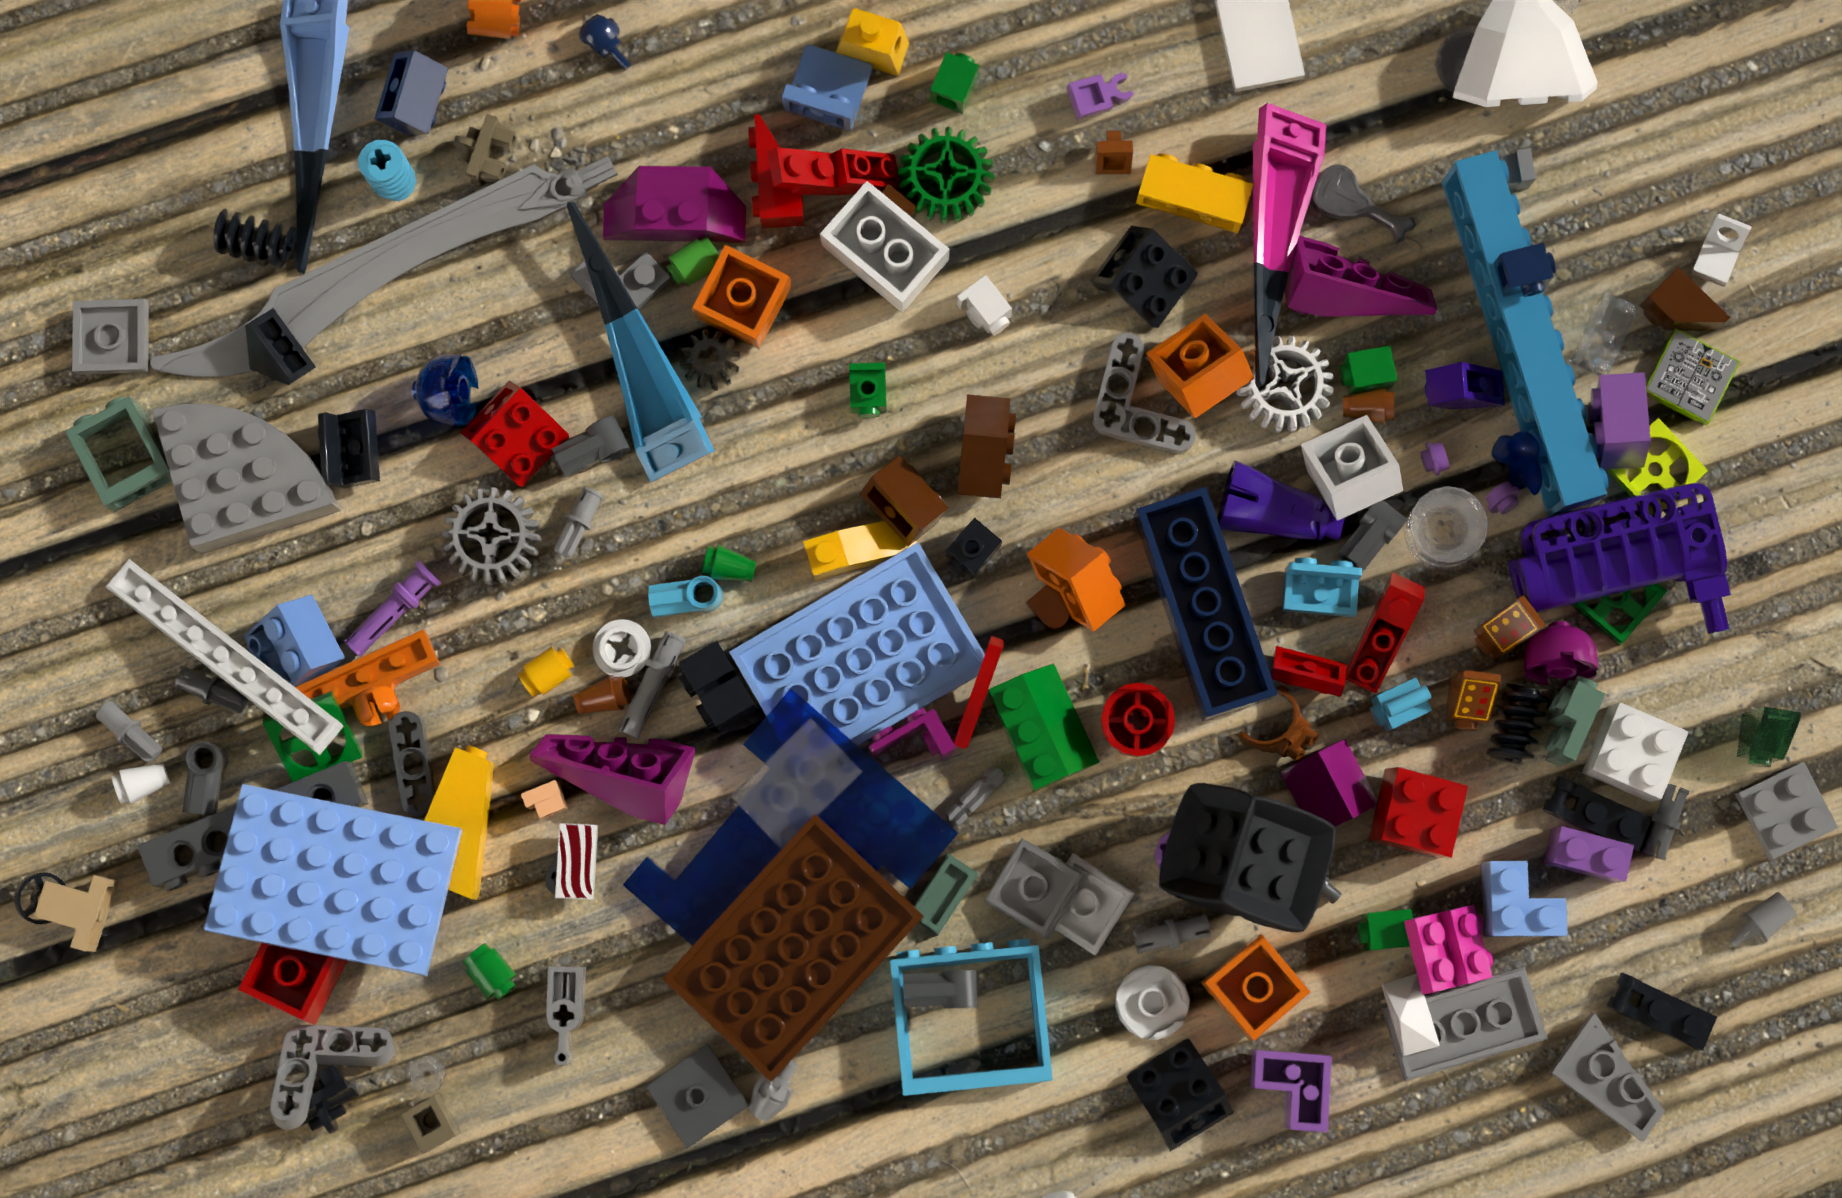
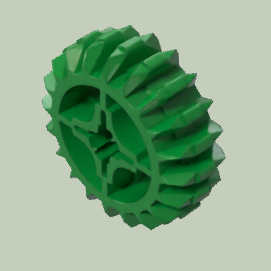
M949 126L946 127L945 135L939 136L936 128L931 129V139H928L926 135L921 133L918 135L920 146L915 143H909L908 151L911 155L904 154L901 156V163L905 167L898 169V177L905 180L899 183L900 191L908 192L905 198L911 203L916 202L917 214L921 213L925 208L928 209L927 220L929 221L934 218L935 213H938L943 224L947 222V214H953L954 220L959 222L961 221L962 210L971 217L974 215L972 204L982 208L985 200L981 195L989 196L991 194L992 188L987 183L994 181V173L988 171L993 167V161L988 158L983 159L987 155V148L985 146L976 148L978 144L976 136L965 141L966 131L963 129L958 132L957 137L952 136V129ZM942 151L941 158L937 162L926 164L925 167H919L928 156ZM953 152L965 157L973 169H968L967 166L955 162ZM945 162H948L950 180L947 181V188L944 189L942 171L945 170ZM918 181H925V184L936 187L940 198L928 194ZM967 183H973L966 193L957 198L950 199L951 192L955 188L966 186Z

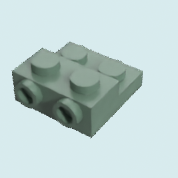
M1577 676L1575 681L1568 680L1566 686L1560 692L1555 690L1546 707V710L1550 711L1547 722L1559 727V730L1554 729L1548 737L1545 749L1549 752L1545 761L1558 767L1576 761L1605 697V693L1597 690L1598 685L1592 680Z

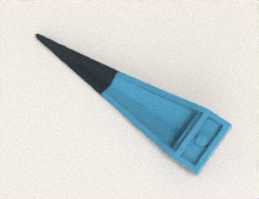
M567 202V209L591 278L612 350L635 451L650 482H653L715 450L700 421V418H702L701 414L576 204Z

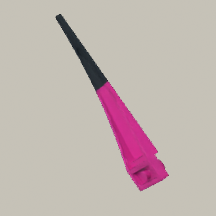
M1269 103L1259 108L1257 140L1253 142L1256 388L1265 383L1280 307L1304 217L1324 158L1326 124Z

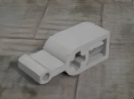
M548 966L546 1017L549 1026L559 1032L558 1051L554 1055L556 1065H569L574 1058L573 1052L570 1050L571 1031L578 1029L584 1020L586 967ZM564 1005H567L569 1012H574V1019L568 1020L567 1026H564L562 1019H557V1012L563 1011ZM563 1054H565L566 1056L565 1060H563L562 1058Z

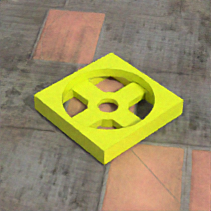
M1659 418L1649 427L1650 439H1663L1669 446L1661 455H1651L1648 452L1644 467L1639 468L1640 474L1631 482L1627 477L1626 468L1605 469L1631 497L1641 495V492L1649 484H1658L1662 489L1696 483L1708 472L1703 464ZM1679 457L1687 465L1686 480L1681 485L1669 474V466ZM1651 463H1657L1661 466L1662 472L1659 476H1653L1649 473L1648 467ZM1658 499L1661 505V512H1664L1663 510L1667 509V505L1665 502L1661 503V499ZM1649 503V505H1648V512H1649L1650 516H1652V515H1653V507H1652V505Z

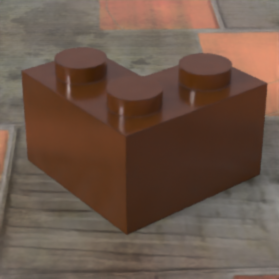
M967 394L958 495L1001 499L1002 484L1010 485L1012 463H1005V455H1013L1016 413H1009L1010 398Z

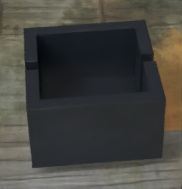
M717 640L679 662L683 672L677 676L691 698L696 695L699 697L701 704L696 706L709 729L716 726L719 732L723 733L758 712L757 707Z

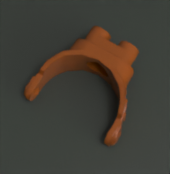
M1278 686L1276 691L1286 698L1294 709L1293 722L1289 729L1279 738L1270 741L1253 739L1243 731L1238 733V737L1244 743L1255 747V749L1263 752L1277 753L1282 757L1289 756L1298 762L1305 754L1303 748L1307 744L1312 746L1318 739L1319 734L1310 728L1311 723L1303 718L1297 702L1290 695L1289 691L1283 686Z

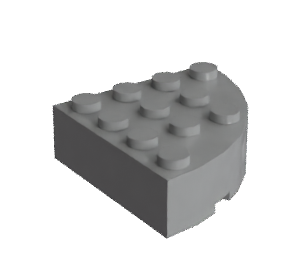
M178 404L152 410L190 546L201 554L341 511L332 487L325 483L316 463L290 437L265 420L235 408L213 404Z

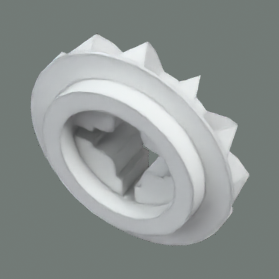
M624 619L614 620L604 625L596 634L593 642V656L597 665L610 676L614 675V677L623 676L626 678L638 674L646 665L652 649L646 631L639 624ZM630 635L628 647L636 654L635 657L623 655L614 663L617 659V651L612 645L608 644L609 641L614 644L615 642L621 644Z

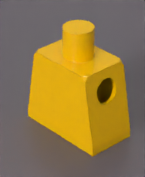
M852 8L845 23L836 53L869 63L873 69L899 76L909 47V41L902 24L898 21Z

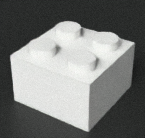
M1367 415L1301 444L1306 471L1337 521L1403 491L1399 464Z
M1621 702L1608 707L1582 773L1648 802L1661 800L1689 731Z

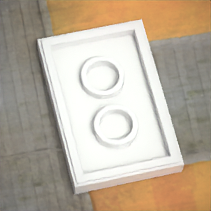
M1214 0L1234 92L1304 79L1305 73L1288 0Z

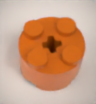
M468 0L470 21L467 20V34L511 39V36L518 37L520 25L519 5H514V2H521V0Z

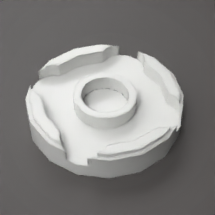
M1147 965L1134 969L1122 979L1116 991L1115 1008L1119 1020L1129 1032L1140 1038L1158 1040L1171 1036L1183 1025L1188 1014L1190 998L1185 984L1176 973L1161 966Z

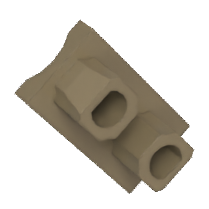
M486 114L481 131L470 127L466 137L455 136L453 145L461 149L458 161L465 164L469 163L466 175L471 177L470 182L472 184L482 186L483 181L495 183L503 179L506 165L502 161L492 159L495 148L511 153L514 149L517 135L515 131L501 125L496 116Z

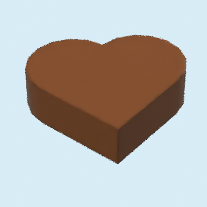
M1045 585L1026 602V605L1040 621L1050 629H1059L1068 621L1069 611L1061 593L1048 585Z

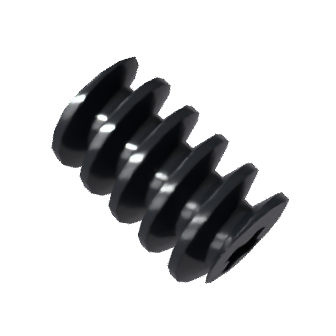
M223 209L215 222L214 247L219 254L223 255L229 252L231 257L240 258L243 256V259L247 262H253L256 259L259 265L265 266L270 263L273 269L278 270L286 264L293 251L296 241V228L290 227L287 234L283 235V225L281 223H277L273 230L269 231V221L267 219H263L257 228L255 227L254 216H248L245 224H242L241 212H235L232 219L228 220V210Z
M1507 683L1505 684L1506 687L1512 691L1504 692L1501 698L1508 705L1500 706L1497 711L1505 719L1494 722L1495 729L1500 731L1501 734H1493L1490 737V741L1498 748H1489L1486 754L1507 763L1522 765V760L1534 759L1535 757L1534 754L1526 750V746L1538 745L1539 742L1529 735L1530 731H1542V726L1535 723L1533 719L1534 717L1546 716V713L1539 709L1537 705L1538 703H1549L1550 699L1535 689Z

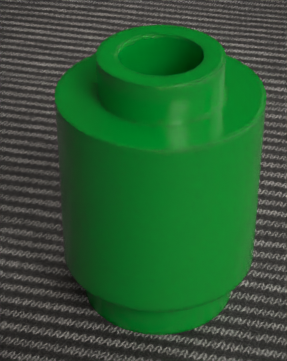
M486 943L479 946L463 960V964L467 967L465 972L487 999L495 995L499 1000L516 986L512 980L517 974L495 948L490 949Z

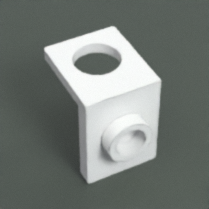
M1717 214L1691 274L1725 287L1739 252L1751 230V226ZM1722 227L1732 228L1738 233V237L1733 239L1726 238L1720 234L1719 229Z

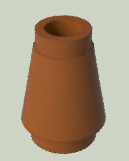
M1385 388L1343 396V417L1358 419L1367 415L1371 422L1385 424V420H1394V391H1385Z
M611 675L581 690V692L575 693L574 702L579 714L623 710L625 705L631 703V694L623 676L616 678L614 675Z

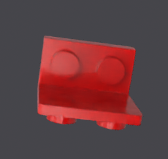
M508 381L460 432L520 487L524 486L554 454L552 448L564 443L569 438V434L521 387L511 381Z

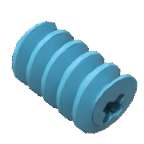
M375 140L368 143L361 150L358 157V167L377 195L385 199L401 201L413 192L416 185V175L403 152L396 144L387 140Z

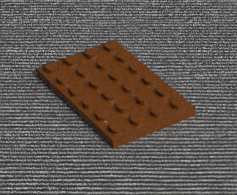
M814 814L662 979L762 1075L772 1082L925 915L817 814Z

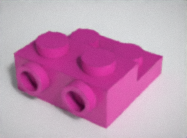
M1474 905L1404 921L1422 995L1492 978L1490 968L1493 965V958L1491 953L1485 949L1481 934L1484 922L1482 917L1476 913Z

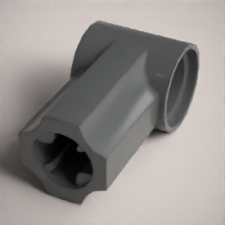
M614 416L594 422L586 428L585 433L552 448L554 456L566 478L598 462L607 463L618 459L630 450Z
M1384 500L1373 504L1359 521V527L1347 539L1337 555L1343 561L1352 562L1353 567L1362 568L1363 572L1384 544L1390 543L1408 519Z
M197 742L187 750L185 756L188 774L182 812L213 815L218 810L222 772L227 766L228 754L219 744ZM206 749H209L214 755V761L209 768L205 769L200 762V757Z
M943 970V973L903 974L904 1006L977 1008V970Z

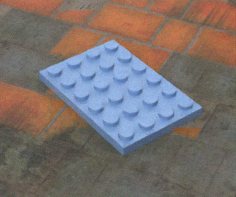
M919 542L729 651L802 778L809 776L872 739V736L883 729L898 724L913 712L927 707L975 679L985 655Z
M242 784L204 930L211 933L427 976L463 830L458 827Z

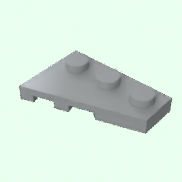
M1591 1012L1549 1073L1639 1141H1644L1665 1110L1640 1075L1634 1071L1624 1057L1623 1051L1616 1041H1613L1604 1029L1603 1023L1596 1013Z

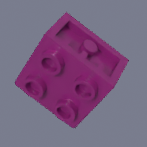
M924 708L905 717L906 725L894 731L892 726H889L872 736L874 743L869 745L870 752L875 758L925 729L926 732L922 734V739L932 756L939 753L942 760H945L956 753V747L935 710L932 709L926 713Z

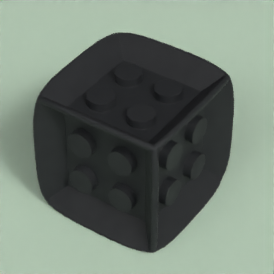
M1208 783L1192 784L1185 792L1173 821L1161 863L1159 887L1174 897L1219 913L1240 916L1252 923L1281 931L1303 932L1311 922L1322 894L1334 851L1335 827L1319 816L1274 799L1253 796L1243 790Z

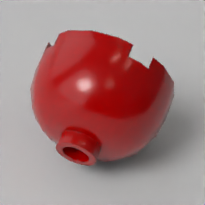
M1140 682L1124 685L1113 692L1103 706L1100 719L1103 735L1110 746L1121 754L1136 758L1152 755L1163 748L1173 734L1176 721L1174 709L1169 699L1167 700L1166 696L1155 686Z

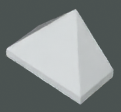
M1413 974L1382 983L1381 986L1402 1055L1407 1056L1440 1046L1424 994L1422 995L1418 975Z

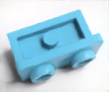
M1295 558V562H1289L1285 568L1282 611L1355 618L1357 615L1359 579L1362 576V568L1353 567V563L1349 561H1332L1331 565H1319L1317 560L1313 558Z

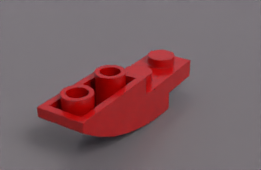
M776 147L768 152L773 187L792 188V194L853 195L856 194L866 181L871 183L880 192L888 184L896 190L899 189L900 180L895 154L844 148L828 153Z

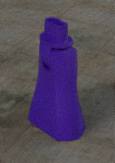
M1234 460L1228 473L1217 519L1221 530L1270 534L1296 539L1322 540L1323 537L1339 540L1345 517L1337 521L1328 505H1325L1326 502L1321 498L1280 482L1246 464Z

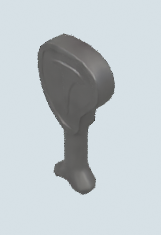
M1337 164L1328 167L1318 177L1311 195L1312 206L1325 216L1338 220H1354L1361 217H1369L1387 227L1392 232L1394 242L1397 244L1404 241L1406 232L1415 228L1416 224L1412 216L1397 217L1374 205L1370 197L1360 190L1355 174L1346 166Z

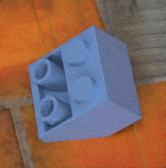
M312 594L276 605L244 635L249 652L294 687L330 672L345 659Z

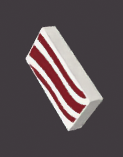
M560 823L555 898L594 900L598 825Z

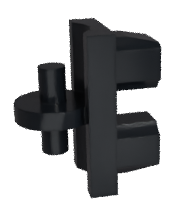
M333 1065L319 1071L316 1075L322 1089L311 1095L308 1115L302 1124L308 1123L312 1131L322 1126L330 1134L338 1131L336 1119L347 1114L343 1104L359 1096L355 1085L347 1081L340 1070ZM288 1095L290 1101L288 1109L283 1111L284 1115H289L290 1111L295 1109L293 1096Z

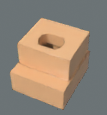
M556 780L521 794L525 807L530 810L535 808L539 818L542 820L569 810L561 785Z

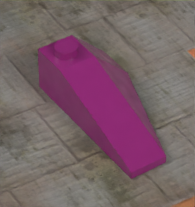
M546 734L531 752L530 761L630 816L666 825L681 803L695 755V748L664 739L649 738L648 744L627 743V737H615L614 742H594L590 736Z

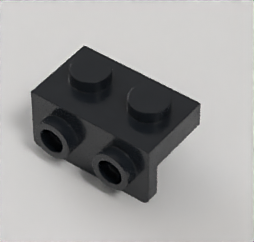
M362 409L339 415L327 412L319 413L320 472L325 483L330 486L350 488L380 482L375 411Z

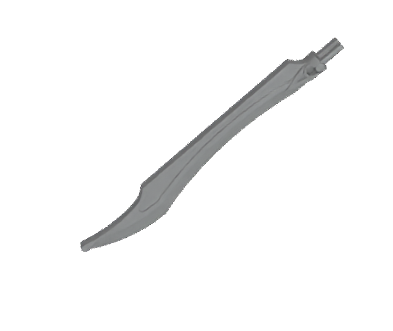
M609 156L578 171L570 167L559 174L546 172L533 164L274 288L269 301L261 312L244 325L200 346L175 353L154 356L150 361V365L157 371L198 377L230 376L253 372L249 366L245 325L270 309H275L304 349L318 334L342 314L398 276L438 255L478 238L541 219L567 206V202L574 203L586 197L587 189L617 176V173Z

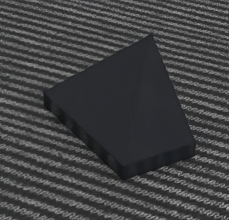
M274 308L245 325L251 370L289 386L316 368Z

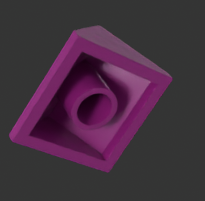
M1346 739L1280 772L1298 808L1323 818L1334 827L1377 806L1378 800Z

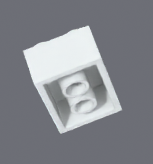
M868 181L863 184L820 233L821 246L902 313L949 261V248Z

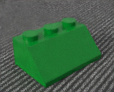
M1054 663L1021 674L988 690L990 701L1033 793L1100 763Z

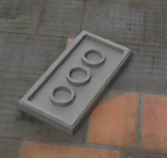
M1525 967L1493 975L1492 978L1425 995L1440 1046L1411 1055H1402L1388 1007L1381 1008L1404 1081L1548 1039Z

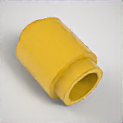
M551 646L524 664V669L517 675L534 698L540 693L544 696L573 675L569 669L574 667V664L563 648L556 651Z

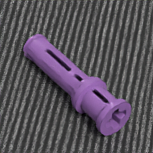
M420 560L415 563L416 568L401 583L396 582L391 589L393 593L344 640L346 645L358 656L361 657L409 608L411 610L417 608L420 605L419 600L434 585L439 586L442 583Z

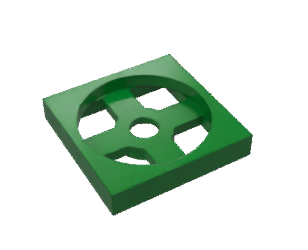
M1659 583L1644 587V607L1631 597V590L1622 592L1620 601H1613L1609 596L1601 597L1602 599L1593 610L1585 602L1572 604L1571 606L1616 645L1620 646L1666 594L1667 590ZM1619 608L1633 619L1629 624L1623 626H1610L1604 620L1613 609Z
M332 691L310 700L344 726L337 734L344 733L346 739L344 749L338 755L332 757L327 747L319 755L296 736L282 740L280 734L283 726L270 716L263 719L262 724L292 782L341 762H353L362 758L363 752ZM306 749L312 751L317 763L308 767L301 766L293 761L290 754Z

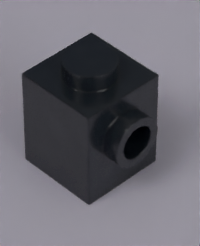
M974 517L947 548L946 556L950 559L947 565L961 577H964L967 573L974 579L1000 549L1002 540Z

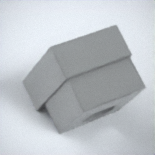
M1531 148L1516 150L1512 154L1500 155L1499 159L1504 160L1508 167L1509 180L1507 183L1509 190L1529 189L1536 180Z

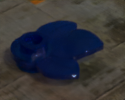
M1527 431L1517 432L1513 436H1500L1492 448L1491 456L1499 462L1508 463L1510 484L1513 487L1517 486L1520 490L1528 487L1533 495L1539 493L1542 487V472L1538 463L1540 453L1538 441Z

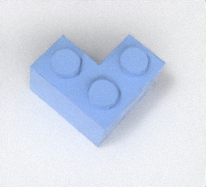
M1488 861L1481 863L1484 937L1568 936L1566 898H1529L1528 861Z

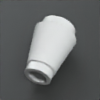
M164 763L119 770L120 774L112 776V782L121 804L130 801L132 805L163 788L165 785L171 784Z

